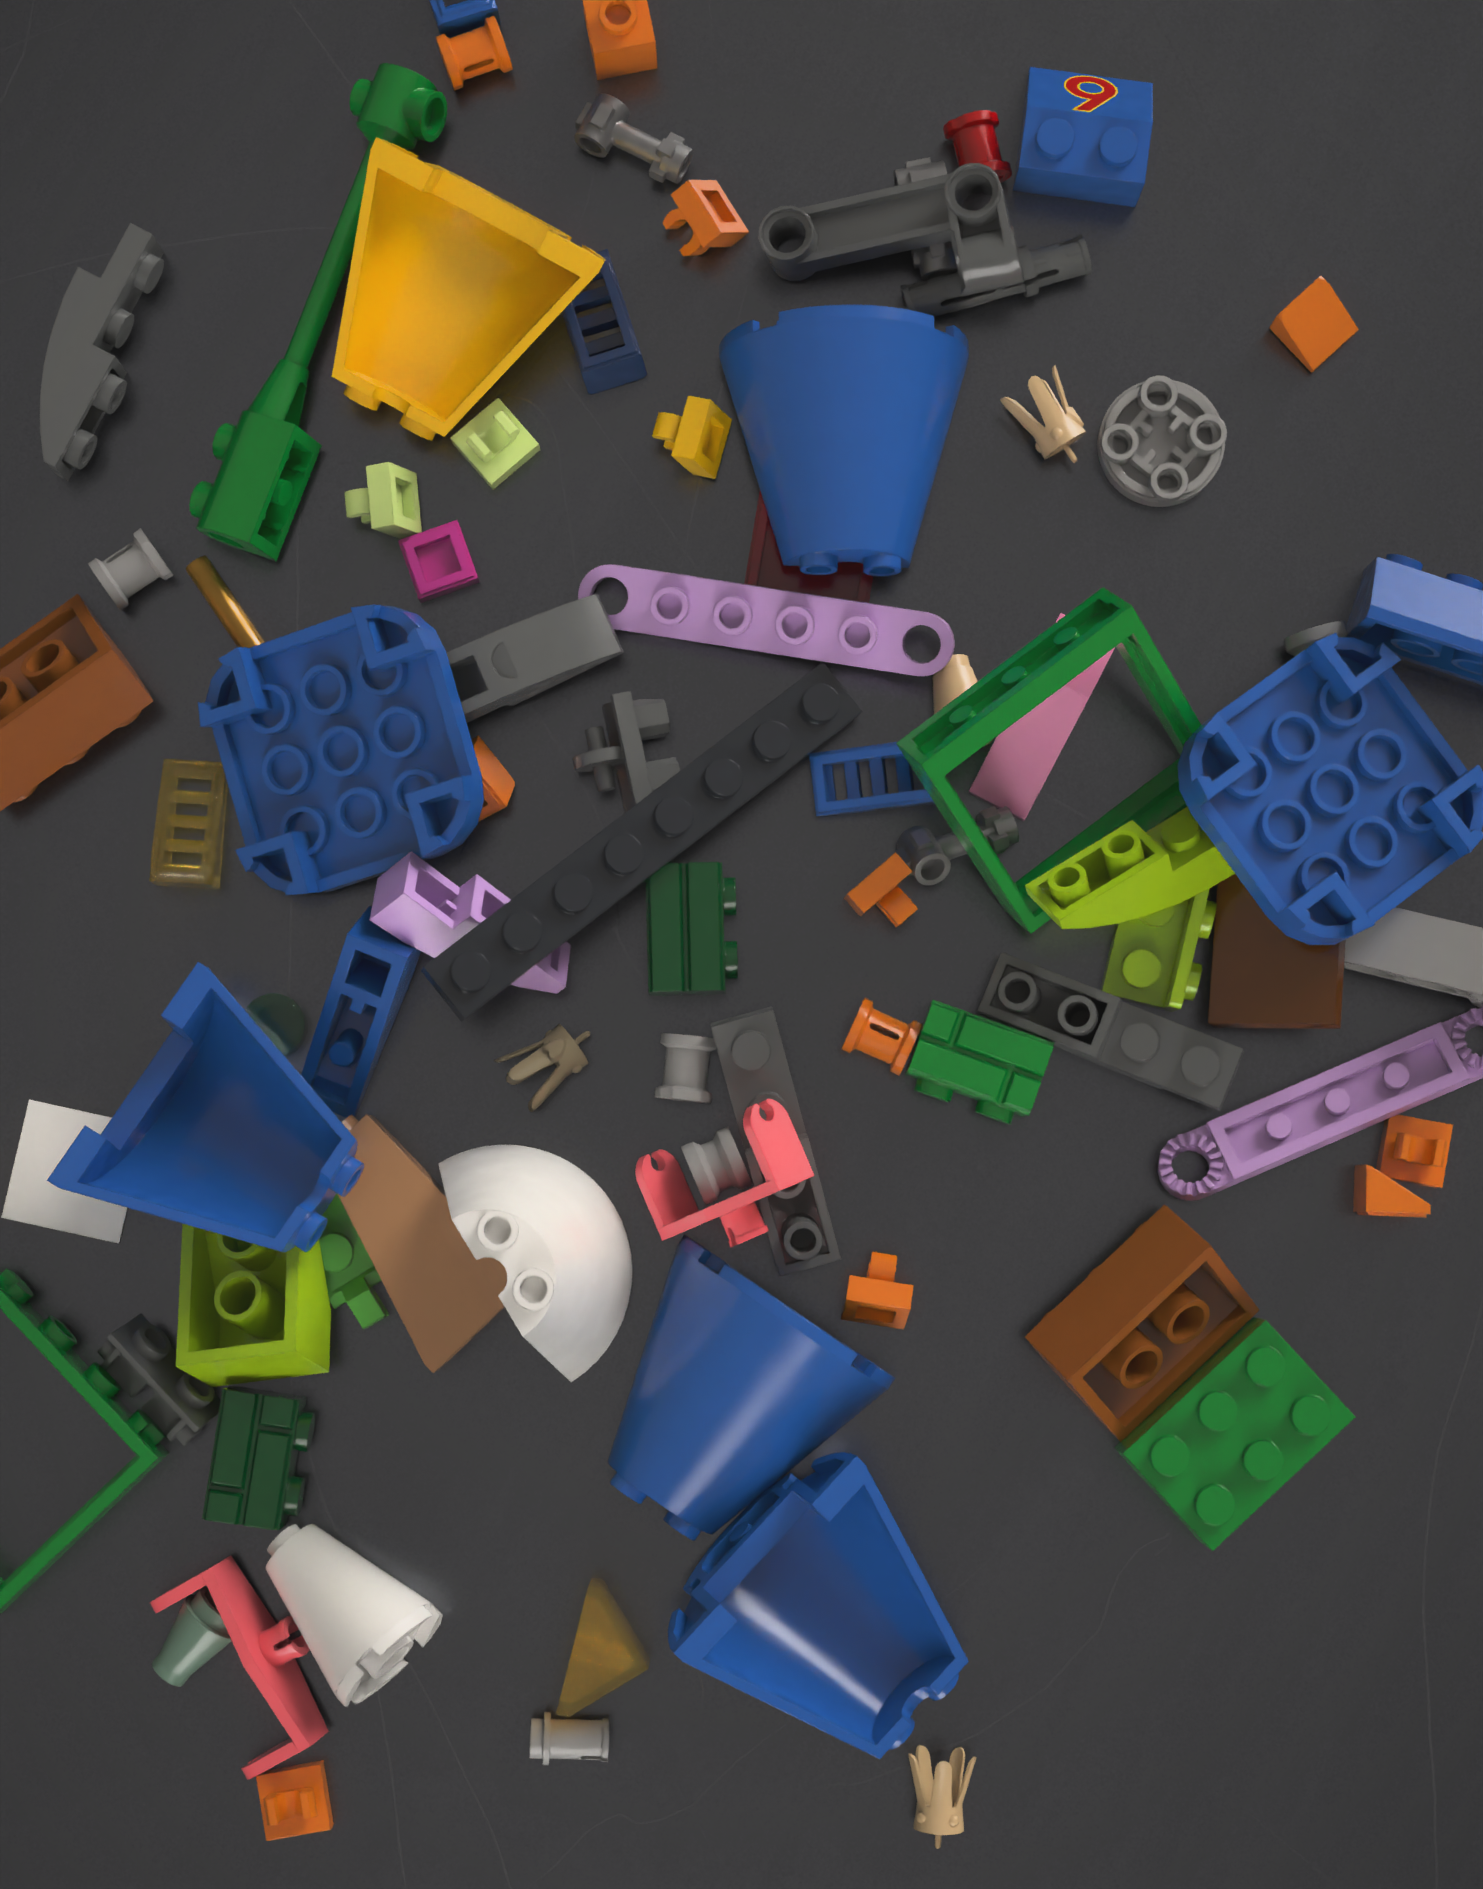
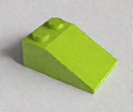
M182 1224L176 1367L210 1387L328 1373L330 1367L331 1307L319 1239L308 1252H304L296 1246L287 1252H280Z

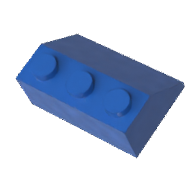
M1387 554L1385 559L1376 557L1364 569L1346 627L1349 633L1347 637L1357 638L1376 647L1384 643L1400 659L1483 685V583L1461 574L1451 573L1447 574L1446 578L1423 572V564L1421 562L1399 554Z

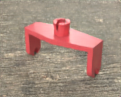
M766 1099L760 1102L759 1105L754 1104L747 1107L743 1116L745 1134L766 1182L699 1211L682 1169L671 1153L659 1149L651 1153V1156L647 1154L638 1159L635 1168L636 1181L662 1241L717 1217L720 1218L727 1234L730 1248L769 1231L767 1225L764 1224L755 1201L815 1176L791 1119L780 1103L773 1099ZM759 1108L764 1110L766 1121L760 1116ZM651 1157L656 1160L658 1170L652 1167Z
M230 1555L149 1603L156 1614L207 1585L243 1667L290 1736L289 1739L252 1759L241 1768L246 1779L249 1780L311 1747L327 1734L329 1730L295 1659L306 1655L309 1647L302 1635L294 1640L288 1639L290 1634L299 1630L291 1616L281 1619L276 1624L234 1558Z

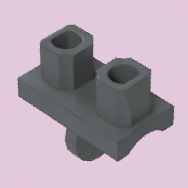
M631 691L612 694L610 696L611 702L602 706L610 747H607L603 726L588 728L585 730L589 751L572 758L575 772H594L598 792L616 789L612 767H615L624 813L680 771L676 757L646 762L642 740L667 736L670 733V721L664 699L633 700Z

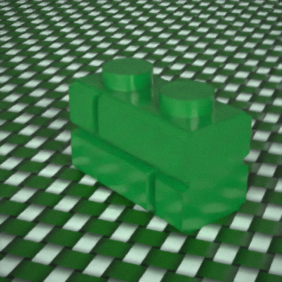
M932 1000L928 1006L923 1025L905 1071V1075L917 1079L914 1090L949 1103L954 1092L978 1100L974 1112L1007 1124H1011L1014 1114L1022 1117L1029 1116L1053 1051L1054 1042Z

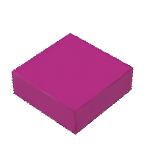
M458 520L398 540L420 603L480 583Z

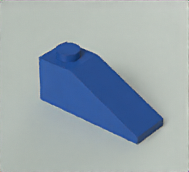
M372 906L366 909L346 935L301 1076L329 1109L346 1118L350 1115L355 1117L410 985L421 953L420 950L402 942L370 921Z

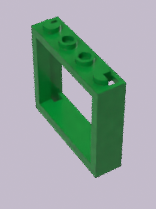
M1104 587L896 743L1004 911L1030 934L1051 918L1027 894L1026 884L1131 820L1147 832L1187 807L1179 790L1177 766L1179 759H1177L1014 883L946 777V774L1114 647L1118 649L1181 756L1185 742L1198 729L1201 723L1133 606Z
M7 1268L2 1273L0 1272V1309L131 1448L136 1456L5 1581L0 1576V1615L169 1454L167 1449L160 1443L165 1437L163 1431L144 1411L137 1409L132 1413L116 1396L121 1390L120 1385L100 1364L93 1362L88 1366L72 1349L77 1340L71 1331L52 1315L44 1319L28 1302L33 1297L30 1288L18 1275Z

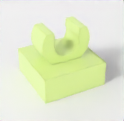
M499 398L495 399L450 437L452 444L493 490L540 451L539 443Z
M390 462L366 466L368 488L344 492L346 516L348 518L361 516V522L364 524L371 523V529L399 539L422 532L417 473Z

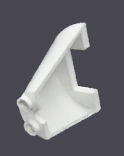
M520 1145L483 1146L453 1155L438 1163L451 1219L476 1260L484 1257L494 1258L500 1261L506 1269L507 1284L498 1297L521 1335L570 1382L574 1381L595 1364L608 1349L619 1331L629 1303L633 1275L632 1255L625 1227L614 1204L602 1188L580 1168L555 1154L537 1148Z

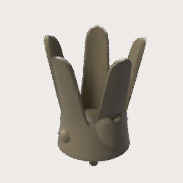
M558 1024L553 1030L547 1031L541 1041L494 1059V1062L501 1063L539 1048L510 1069L505 1078L506 1082L511 1085H516L554 1064L557 1066L530 1099L528 1108L530 1112H533L567 1076L580 1072L582 1067L589 1064L578 1044L588 1038L590 1032L585 1031L576 1039H573L561 1024Z

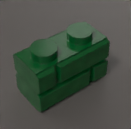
M722 862L667 863L646 880L648 993L650 996L726 994L725 979H738L737 941H724V916H736V878H723Z
M229 1386L222 1389L202 1519L267 1530H281L287 1525L288 1515L299 1516L304 1496L305 1478L294 1476L298 1451H309L315 1424V1414L305 1412L307 1397L240 1386Z

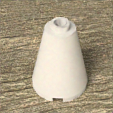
M296 1524L289 1526L271 1542L267 1549V1552L272 1557L266 1565V1571L333 1693L346 1707H348L350 1701L355 1705L363 1702L395 1677L408 1664L404 1657L412 1648L413 1640L415 1639L423 1648L441 1624L443 1614L433 1603L315 1524L307 1525L302 1529Z

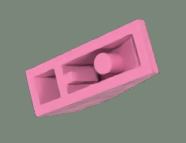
M1060 613L1056 622L1063 618L1065 615ZM1115 647L999 734L968 793L999 809L1006 806L1014 817L1025 821Z

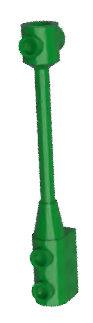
M380 64L373 81L362 78L352 88L349 101L350 110L354 116L358 117L356 125L369 144L284 359L278 361L249 408L241 412L237 425L224 423L218 428L213 439L212 449L214 457L221 460L222 463L214 483L201 481L196 485L190 497V512L193 517L199 519L196 526L199 532L228 546L277 561L322 447L321 444L299 428L309 376L307 368L353 254L370 149L376 137L408 151L415 148L418 139L433 142L441 134L447 118V101L444 94L437 91L436 86L427 78L395 64Z

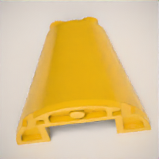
M376 137L370 149L332 377L347 385L343 394L349 399L377 411L382 401L403 413L399 421L402 427L420 437L433 441L436 433L445 437L600 272L605 258L584 245L580 247L571 242V236L488 190L439 165L425 163L417 159L418 155Z

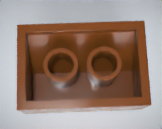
M76 594L0 649V811L13 802L26 799L35 791L39 783L64 765H70L79 761L85 756L92 745L116 728L132 723L139 716L142 709L154 702L133 667L79 594Z
M1164 1204L1152 1217L1142 1223L1101 1265L1094 1268L1087 1278L1062 1302L1046 1313L1041 1321L1024 1337L1063 1382L1105 1427L1122 1442L1260 1310L1212 1246Z

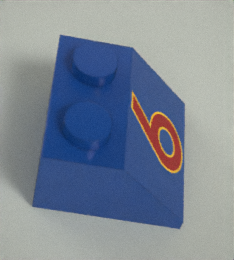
M1029 67L1012 191L1136 207L1145 184L1153 125V83Z

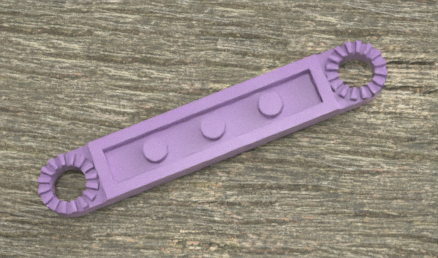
M616 564L601 565L585 575L578 591V599L593 595L597 585L609 577L616 578L624 584L628 593L626 606L617 614H607L613 628L616 630L912 676H929L942 670L951 660L955 648L954 634L949 624L933 613ZM918 625L931 627L940 638V651L935 659L929 662L919 663L912 660L904 648V640L907 633Z
M1483 1006L1479 1009H1470V1011L1445 1022L1434 1024L1208 1121L1203 1126L1177 1135V1137L1170 1139L1160 1152L1158 1175L1161 1184L1171 1195L1178 1199L1186 1201L1200 1200L1482 1079L1483 1055L1480 1057L1477 1053H1471L1472 1050L1466 1047L1467 1043L1464 1039L1465 1033L1476 1026H1483ZM1185 1151H1194L1201 1154L1209 1164L1207 1176L1202 1178L1201 1181H1195L1193 1184L1192 1182L1184 1183L1182 1179H1177V1175L1173 1173L1171 1164L1174 1158Z

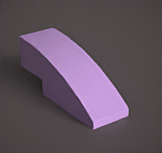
M411 851L377 878L369 920L402 942L435 958L511 899L478 874L461 887H458ZM565 942L511 985L559 993L566 987L571 945Z

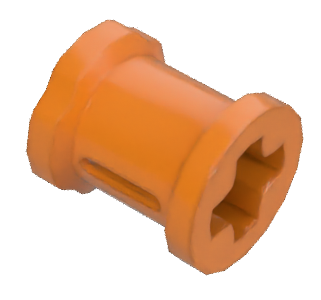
M495 16L486 18L484 26L452 38H448L445 34L435 37L454 91L463 88L465 80L499 68L503 73L513 70Z
M864 997L841 1050L851 1053L854 1049H857L890 1064V1072L900 1075L923 1024L916 1020L907 1024L874 1009L873 1001Z

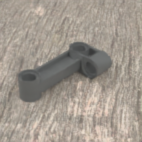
M967 163L958 167L951 174L806 207L780 206L771 210L763 218L759 226L758 239L772 269L781 278L789 281L804 280L820 270L951 241L959 274L961 296L1024 283L1014 227L1010 224L1001 182L997 173L989 166L981 163ZM985 193L991 196L989 203L977 211H969L961 207L963 201L972 194ZM795 234L805 236L803 244L797 250L790 253L777 251L780 242L786 237Z

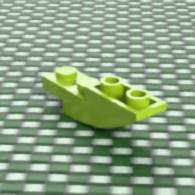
M1188 807L1147 832L1133 820L1129 821L1025 885L1027 894L1061 929H1082L1118 924L1150 915L1198 895L1235 873L1192 816Z

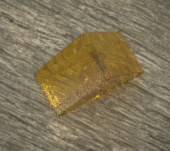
M591 1577L556 1712V1714L561 1716H572L649 1669L651 1659L604 1580Z

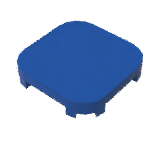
M375 604L351 607L352 612L250 648L237 647L219 658L222 665L211 679L205 703L198 702L200 727L212 728L245 843V847L235 851L246 872H254L269 887L285 892V896L330 892L380 876L411 851L424 861L442 856L462 845L478 824L484 803L482 774L449 659L436 630L416 613L397 607Z
M1337 633L1314 642L1200 725L1185 742L1177 765L1179 790L1197 823L1267 918L1286 936L1308 945H1335L1374 926L1375 922L1459 858L1470 853L1483 839V832L1481 831L1483 827V771L1478 764L1472 769L1467 770L1392 669V666L1401 659L1387 645L1381 643L1376 647L1354 637H1338Z

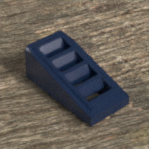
M608 249L596 252L605 258V262L600 272L591 281L604 278L606 285L579 293L562 311L577 362L589 394H596L642 379L647 375ZM612 302L613 307L577 318L576 313ZM620 327V332L585 343L584 337Z

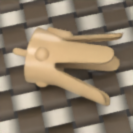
M1056 365L1052 367V374L1062 407L1045 380H1041L1038 376H1031L1028 380L1029 390L1041 413L1045 427L1016 400L1003 397L1000 401L1034 437L1036 441L1035 448L1039 453H1042L1044 460L1065 450L1070 460L1075 463L1077 462V457L1070 448V445L1081 438L1086 431L1083 429L1084 423L1074 408L1068 406Z
M919 1745L916 1748V1758L912 1753L908 1754L917 1798L913 1828L922 1833L935 1835V1848L939 1849L941 1847L942 1835H955L964 1832L963 1801L977 1757L971 1758L963 1777L965 1751L962 1747L955 1748L950 1755L949 1763L943 1760L936 1765L933 1780L929 1751L925 1746Z

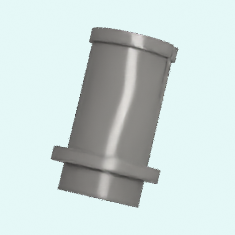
M544 1712L543 1719L531 1718L529 1758L542 1759L543 1766H549V1759L601 1760V1762H608L609 1719H551V1712Z

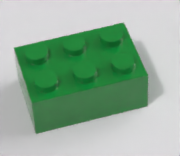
M1253 1317L1114 1448L1203 1545L1214 1551L1355 1418V1415L1267 1320Z

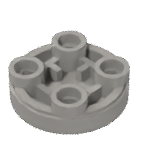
M1156 375L1128 388L1110 405L1099 428L1097 440L1098 457L1102 470L1109 482L1128 499L1152 507L1174 506L1197 496L1211 482L1223 459L1227 429L1213 404L1200 391L1188 384L1172 380L1166 376Z

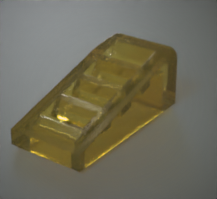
M164 759L151 852L149 882L158 886L220 889L227 780L222 762ZM178 778L211 780L210 792L177 790ZM176 803L208 805L207 816L175 814ZM174 827L205 829L204 841L173 839ZM172 852L202 854L201 865L172 864Z

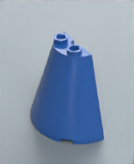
M824 305L779 312V321L776 322V325L759 329L758 321L750 320L731 330L721 340L719 359L783 566H800V572L804 574L827 575L838 571V562H857L863 564V573L871 576L896 575L901 572V568H909L969 360L968 339L955 325L945 327V333L934 328V316L922 312L877 305Z
M197 962L161 1014V1017L173 1029L101 1135L85 1125L47 1181L62 1190L280 1252H287L295 1246L304 1252H308L325 1230L328 1219L322 1215L335 1195L339 1194L345 1197L355 1186L363 1172L364 1163L355 1158L358 1145L357 1140L212 971L200 962Z
M684 1234L676 1246L607 1461L616 1471L610 1480V1484L639 1504H642L647 1496L668 1510L663 1520L676 1531L693 1541L697 1539L701 1531L713 1535L888 1390L895 1377L844 1342L838 1341Z
M833 1453L815 1459L811 1467L816 1472L802 1480L796 1478L792 1473L780 1479L755 1499L723 1531L702 1557L683 1587V1590L691 1596L685 1612L679 1608L672 1612L668 1627V1643L672 1652L682 1662L881 1759L888 1750L899 1747L911 1735L915 1727V1721L911 1715L918 1704L927 1697L932 1701L945 1697L954 1688L959 1679V1672L969 1661L867 1466L858 1456L852 1453Z

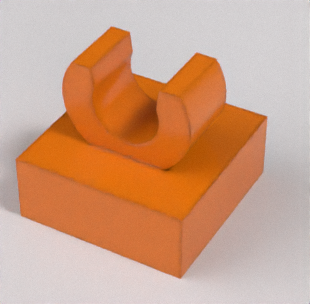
M687 180L671 194L678 208L670 211L662 223L666 229H679L688 222L693 230L690 242L679 250L682 256H699L710 247H732L749 233L717 180Z
M896 852L844 897L860 917L876 904L895 927H898L918 910L911 899L897 886L913 871Z
M1399 1114L1384 1120L1376 1169L1392 1180L1443 1188L1453 1125Z
M872 1252L866 1278L849 1275L844 1294L841 1320L904 1330L911 1310L914 1285L894 1282L897 1265L896 1255Z
M324 1760L270 1769L256 1776L266 1841L331 1830L334 1823Z

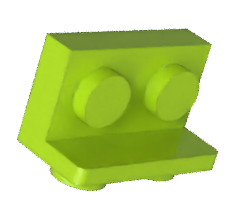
M1210 888L1174 906L1144 917L1116 924L1100 990L1117 996L1124 1001L1169 1012L1180 1010L1184 999L1193 1001L1198 990L1202 972V964L1193 962L1198 937L1208 939L1217 907L1216 902L1207 900Z

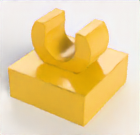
M688 396L682 416L658 412L652 437L665 440L664 447L672 450L671 456L692 475L716 479L732 419L711 399Z

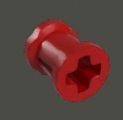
M979 110L963 114L948 121L943 126L945 139L953 142L959 167L967 163H981L989 166L997 173L1001 183L1012 176L1010 163L1002 160L995 128L999 125L996 112Z

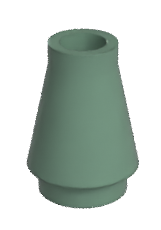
M202 1587L196 1595H188L185 1598L161 1651L152 1662V1667L158 1676L173 1686H183L194 1672L232 1642L207 1587Z

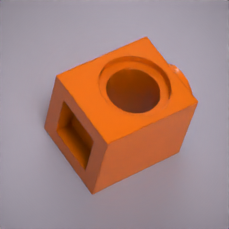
M582 0L585 25L597 80L658 68L656 40L647 0Z

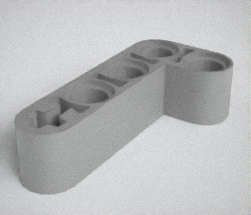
M1395 907L1376 921L1374 926L1346 939L1344 968L1469 998L1471 1004L1482 1008L1483 928Z

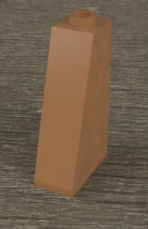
M366 1114L360 1121L353 1115H350L342 1121V1124L357 1140L358 1145L355 1158L364 1163V1169L352 1190L345 1197L339 1194L338 1196L423 1363L432 1373H435L504 1308L498 1295L507 1284V1272L501 1262L494 1258L484 1257L479 1260L475 1259L451 1219L444 1188L374 1115Z

